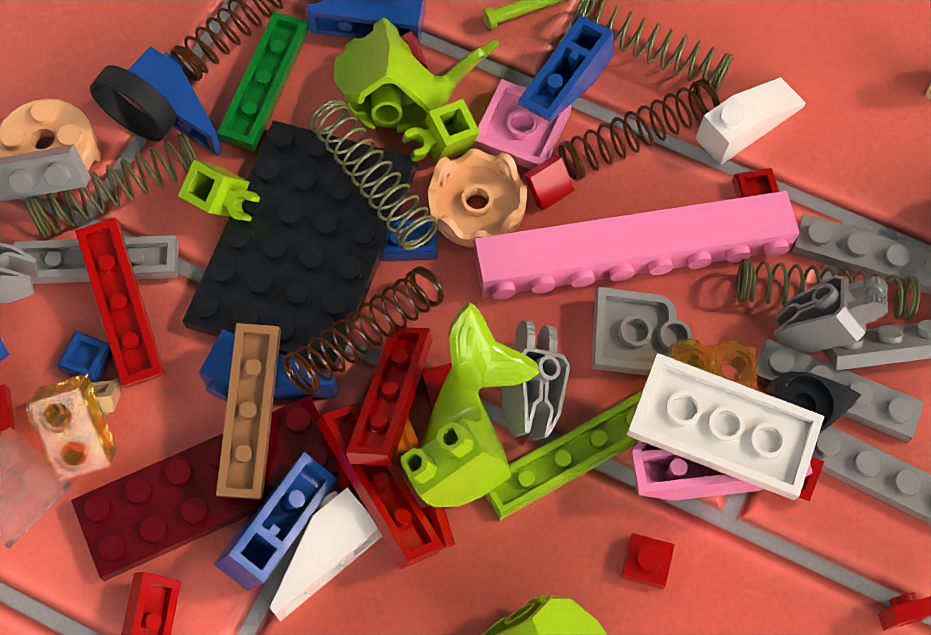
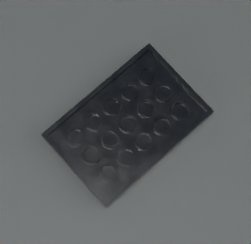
M273 120L246 179L250 182L247 190L255 192L260 197L259 202L246 199L242 204L243 212L249 214L252 218L250 221L234 219L230 215L182 322L188 329L219 337L222 329L235 334L236 323L279 326L281 329L279 354L286 356L290 352H295L299 346H307L308 341L312 337H320L321 332L325 328L333 329L334 323L337 320H345L346 315L350 311H358V307L365 301L392 232L387 229V221H382L378 218V209L370 207L369 198L361 195L360 187L352 183L351 176L344 173L342 164L335 161L334 154L326 149L325 143L318 139L316 133L309 129ZM321 134V136L326 140L328 134ZM331 135L329 140H334L339 137ZM345 139L339 146L338 151L345 150L357 142ZM338 142L329 143L330 148L335 151ZM359 145L349 155L346 162L360 158L370 149L371 145ZM374 147L373 150L383 151L382 161L392 162L390 173L399 172L401 174L399 184L407 183L411 185L418 167V161H412L409 155ZM347 152L337 154L338 159L343 161ZM374 153L363 160L355 173L362 172L374 165L379 159L380 153ZM356 163L346 165L347 170L352 173ZM384 164L375 169L367 177L364 184L373 182L381 177L388 170L389 165ZM365 174L354 176L355 181L361 184ZM394 175L383 181L373 195L382 193L396 182L398 176ZM374 185L363 187L364 192L370 195ZM401 187L385 200L382 206L395 202L405 193L407 188ZM385 195L378 198H372L373 204L379 207V204ZM402 205L393 213L392 217L399 215ZM395 206L381 210L382 216L388 218V215ZM396 220L390 221L392 228H394ZM352 315L348 321L356 324L357 315ZM340 323L336 330L348 338L345 323ZM348 325L350 333L352 334L354 328ZM327 332L323 339L336 347L333 332ZM336 334L339 345L345 351L348 343ZM314 341L310 348H313L324 357L320 341ZM324 343V347L329 358L337 367H339L340 359L338 358L336 353L328 345ZM307 350L299 351L298 354L302 355L310 363ZM311 352L316 366L327 369L323 362Z

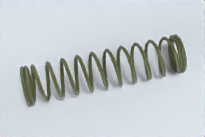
M581 0L573 16L571 28L581 15L588 18L594 0ZM602 0L598 12L593 19V22L597 24L606 0ZM619 5L615 7L605 28L612 29ZM632 11L629 12L625 23L613 40L614 44L621 36V52L627 51L635 41L633 48L635 58L640 57L648 47L647 62L650 64L663 51L660 61L662 70L666 69L677 56L674 66L675 76L680 75L691 61L688 71L689 82L699 75L704 66L702 79L706 80L715 51L714 47H711L702 64L691 78L701 41L696 43L688 59L678 71L687 35L683 36L674 54L664 66L666 52L674 32L673 29H670L660 49L650 60L653 43L660 27L659 23L656 24L648 41L637 54V46L646 17L642 19L631 41L623 49L624 37L633 14ZM729 53L724 54L715 71L708 79V82L711 83L716 92L720 88L732 62L733 55H729Z
M332 100L321 105L311 117L310 128L317 134L320 141L325 143L326 149L334 154L335 161L342 164L344 173L351 176L352 183L360 187L361 195L369 198L370 207L378 209V218L382 221H387V229L396 233V241L401 245V248L413 250L425 244L436 233L438 220L432 215H427V207L414 209L419 202V196L411 195L406 197L410 191V185L407 183L399 184L401 180L399 172L390 173L392 162L382 161L384 156L382 150H373L375 140L372 138L364 139L366 129L363 127L356 128L358 119L355 116L348 117L349 107L342 100ZM338 106L330 110L322 118L318 125V129L315 128V123L320 115H322L326 110L330 109L331 107ZM339 109H343L342 114L333 124L321 129L323 122L329 115ZM351 119L354 120L355 124L349 132L342 137L329 140L333 131L343 122ZM359 130L363 132L361 139L356 144L345 150L338 151L341 143L349 135ZM327 133H328V135H327V137H326V140H325V139L321 136V134L323 135V134H327ZM368 141L372 143L370 149L360 158L346 162L349 155L359 145ZM338 142L335 151L330 148L329 143ZM347 152L343 161L338 159L337 154ZM374 153H380V157L374 165L362 172L355 173L363 160ZM356 163L352 170V173L349 172L346 168V165ZM384 164L389 165L388 170L381 177L373 182L364 184L367 177L375 169ZM365 174L361 184L355 181L354 176ZM391 176H398V179L390 188L382 193L373 195L383 181ZM374 185L370 195H367L363 187ZM401 187L407 188L405 193L395 202L382 206L385 200ZM385 195L382 198L379 207L373 204L372 198H378ZM412 198L416 199L415 203L407 211L392 217L399 206ZM395 206L388 215V218L382 216L381 210ZM420 210L425 211L422 217L417 218L401 229L403 224L413 214ZM404 217L397 230L390 226V221ZM429 221L433 222L425 234L414 240L405 241L408 235L418 226Z
M185 133L178 134L177 136L185 162L173 144L165 139L164 148L171 170L159 151L153 146L150 147V155L157 177L143 156L136 152L135 160L143 185L125 159H121L120 164L129 192L112 167L107 165L106 173L115 200L99 176L92 171L91 178L100 206L87 187L78 188L86 214L69 190L62 191L71 221L52 193L46 194L57 229L34 197L29 200L26 199L27 209L41 236L44 239L51 237L48 225L55 233H60L61 231L55 207L70 226L75 227L76 221L70 200L81 216L86 220H90V211L83 190L95 208L104 214L105 206L97 182L111 203L119 207L120 201L111 174L127 198L134 201V193L126 168L143 193L148 195L149 189L140 160L158 187L163 188L162 177L154 153L172 180L177 182L178 177L168 145L187 174L193 160H198Z
M744 258L741 260L738 268L736 297L739 302H745L748 297L751 303L754 301L756 280L763 264L766 265L768 274L765 298L767 305L771 302L772 281L779 266H782L784 273L781 299L783 306L788 300V282L795 268H798L801 279L798 294L805 291V280L810 270L813 269L815 271L817 284L822 282L827 271L831 272L832 277L835 276V272L831 267H827L820 275L818 269L812 265L803 273L799 264H794L787 273L786 266L782 262L777 263L771 272L770 265L766 260L760 262L755 271L753 262L750 259L746 260ZM842 269L837 274L841 276L843 273H847L850 284L854 283L860 274L864 276V279H868L867 274L863 270L858 271L853 278L847 269ZM875 272L872 275L874 277L879 276L884 280V277L879 272ZM891 274L885 279L886 284L891 278H895L898 283L893 314L896 318L901 315L904 319H912L918 310L920 302L919 280L916 276L910 275L900 281L896 274ZM912 283V300L909 311H907V296Z

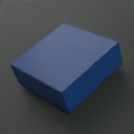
M75 331L56 367L63 373L89 383L99 382L113 354L109 343Z

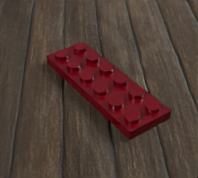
M310 395L272 412L263 500L304 452L335 477L339 476L337 458L316 425L320 416ZM223 433L71 500L101 580H109L250 516L263 500L216 496Z

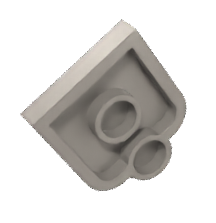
M598 287L595 291L591 369L649 376L657 353L672 359H679L690 351L693 344L692 332L686 323L677 320L676 308L665 296Z

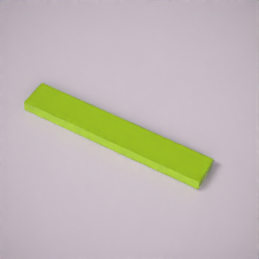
M643 391L509 464L511 477L485 495L500 521L638 444L639 440L627 436V432Z

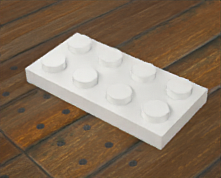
M657 353L627 436L795 501L800 495L824 416Z

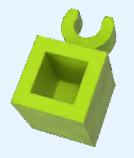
M461 99L429 111L421 128L414 127L408 129L401 140L403 143L414 140L421 145V148L412 152L410 156L412 161H420L430 152L435 164H437L443 157L450 159L470 150L480 131L467 105Z
M193 160L178 194L180 198L208 213L228 217L231 215L234 219L250 221L252 218L249 214L243 212V202L246 199L253 202H259L260 197L255 192L247 190L249 181L221 166Z

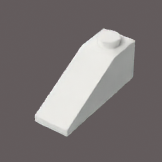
M780 77L735 94L703 116L695 139L719 165H722L802 109L806 103Z
M348 488L340 494L334 491L327 495L317 507L318 512L312 516L270 605V609L280 622L383 537L368 511Z

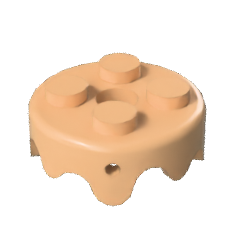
M48 98L34 100L13 110L0 125V158L44 150L35 148L36 143L43 137H53V144L46 149L74 144L87 171H89L94 161H100L101 159L100 145L89 119L79 108L71 103ZM57 192L52 193L54 198L57 197ZM46 194L37 195L42 199L48 200Z
M470 149L465 155L453 161L443 157L435 166L428 189L430 215L438 220L437 229L447 239L456 244L474 248L475 238L513 233L521 224L526 209L527 187L519 177L514 159L507 153H500L494 156L484 153L479 149ZM479 195L484 197L488 204L481 209H474L466 201L471 196Z

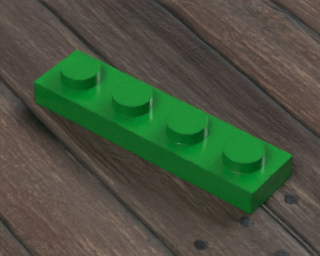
M273 11L219 127L217 136L220 142L249 151H256L309 33L308 21Z

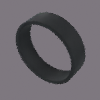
M108 65L104 67L90 85L91 95L97 104L112 119L142 138L151 141H161L177 120L173 107L158 90L138 75L124 68ZM119 93H121L122 95L126 96V97L129 98L131 101H133L134 103H136V104H137L140 108H142L147 114L143 113L142 111H140L139 109H137L136 107H134V106H133L132 104H130L126 99H124Z

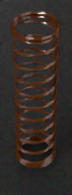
M229 0L228 9L218 8L217 18H207V28L202 26L196 27V37H185V47L176 45L171 49L170 54L179 60L182 64L183 72L191 80L200 81L203 78V73L208 74V68L189 49L188 39L198 42L206 56L213 63L219 64L217 55L200 40L199 30L202 29L208 32L216 46L224 54L230 55V50L226 43L211 31L209 26L211 20L219 23L223 32L235 45H241L237 34L226 23L221 21V11H226L230 14L233 22L246 36L252 35L248 25L231 10L230 4L232 2L239 3L248 19L257 27H262L259 16L242 0ZM253 0L261 13L271 18L272 11L263 0H258L269 12L268 14L262 9L257 0ZM269 0L276 8L283 9L281 0H277L279 5L274 0ZM247 10L251 12V14L256 18L258 23L250 16ZM237 20H239V22L245 27V29H246L247 31H245V30L241 27V25L238 23ZM179 55L191 66L194 72L184 64Z
M705 79L697 80L690 85L689 89L685 87L680 88L676 95L672 93L666 94L663 101L654 99L650 107L641 105L638 108L637 114L633 111H628L624 116V120L614 117L610 126L601 123L598 126L597 132L588 129L584 134V138L574 135L571 143L566 140L560 142L558 146L559 157L563 159L569 176L576 181L586 176L584 164L573 146L575 139L583 142L590 166L593 170L599 171L598 158L587 142V135L589 133L597 136L598 147L604 161L612 165L613 157L611 151L600 135L602 127H607L610 130L611 141L616 153L620 158L625 159V146L618 133L613 129L615 121L623 123L627 143L632 151L638 153L640 150L638 138L631 126L626 122L629 115L636 116L637 128L643 142L647 146L652 147L653 137L650 129L639 116L642 109L649 110L653 131L660 140L665 141L666 130L662 120L653 110V105L655 103L662 104L666 125L673 134L678 135L680 131L679 123L672 109L666 104V99L668 97L675 98L676 111L681 123L686 128L691 129L693 125L692 116L686 104L678 97L679 93L682 91L688 92L691 111L697 121L701 122L702 120L695 112L691 95L702 112L703 119V116L709 110L702 100L699 87L702 86L708 92L715 108L720 105V101L714 87ZM678 101L681 103V105L686 111V114L689 119V126L686 124L682 117ZM666 109L675 122L676 132L669 123ZM653 115L662 129L663 138L655 126ZM640 122L642 123L648 134L650 144L646 140L642 132ZM627 128L635 141L636 149L630 141ZM614 135H615V137L617 138V140H618V142H619V144H620V146H621L623 155L621 154V152L619 151V149H618V147H617V144H616ZM602 144L604 145L608 153L609 160L607 159L603 151ZM565 147L572 157V161L576 168L577 174L575 173V171L573 170L568 161ZM588 150L590 151L596 166L593 164Z
M422 266L416 267L408 272L405 278L394 282V286L386 287L382 291V295H374L370 299V303H362L358 307V311H350L346 315L345 320H337L333 325V329L325 328L321 332V336L312 337L308 341L307 346H299L295 352L287 354L284 357V368L287 376L297 389L305 394L312 395L320 389V381L317 374L326 381H332L333 372L331 367L339 372L345 371L346 366L343 357L348 362L356 364L358 362L356 350L365 355L370 354V343L375 346L383 344L382 334L393 338L395 336L394 326L398 329H405L407 327V319L411 321L418 320V310L428 313L430 306L436 307L442 303L444 292L440 281L429 269ZM416 274L422 275L434 286L438 295L437 301H432L427 297L424 290L416 282ZM400 282H404L406 292L397 288ZM407 282L410 283L418 299L427 305L425 310L420 308L412 299ZM393 290L394 301L385 296L387 291ZM396 291L403 294L410 301L416 314L414 318L407 315L398 302ZM381 298L383 310L374 305L373 301ZM384 299L392 303L399 311L404 321L402 326L395 323L386 309ZM369 306L371 318L361 313L364 307ZM372 307L386 318L392 330L391 334H387L379 326ZM352 315H357L359 327L348 321ZM360 316L365 318L374 327L380 339L378 343L367 334ZM340 323H345L348 338L336 330ZM348 325L353 327L362 336L366 343L367 351H363L355 343ZM327 332H333L336 347L323 339ZM336 334L348 343L354 353V360L344 353L338 343ZM314 341H320L324 357L313 348H310ZM324 343L328 345L340 359L342 364L341 369L338 368L329 358L325 350ZM306 349L310 363L298 352ZM311 352L323 362L328 370L329 378L318 369ZM290 358L295 360V366L297 368V371L301 379L305 382V384H303L295 374L291 366ZM299 364L304 368V370L308 374L311 383L305 378Z

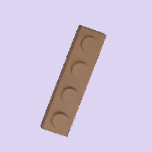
M236 323L216 496L263 500L281 336L279 326Z

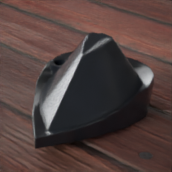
M796 371L785 373L773 379L765 388V394L823 415L824 419L819 433L844 415L862 395L828 378L809 372Z

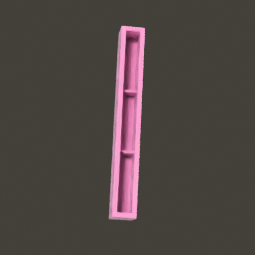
M787 191L475 238L474 259L482 298L492 297L502 300L510 298L516 293L531 290L533 293H546L557 286L571 284L573 287H585L596 280L611 278L612 281H623L631 278L634 274L650 272L651 275H662L670 272L673 268L689 266L690 269H700L710 265L712 262L727 260L729 263H738L744 258L747 260L750 256L766 254L767 257H777L791 249L800 232Z

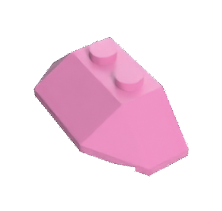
M639 441L631 451L638 495L676 501L753 492L763 489L642 441ZM809 464L806 476L813 473L811 464Z

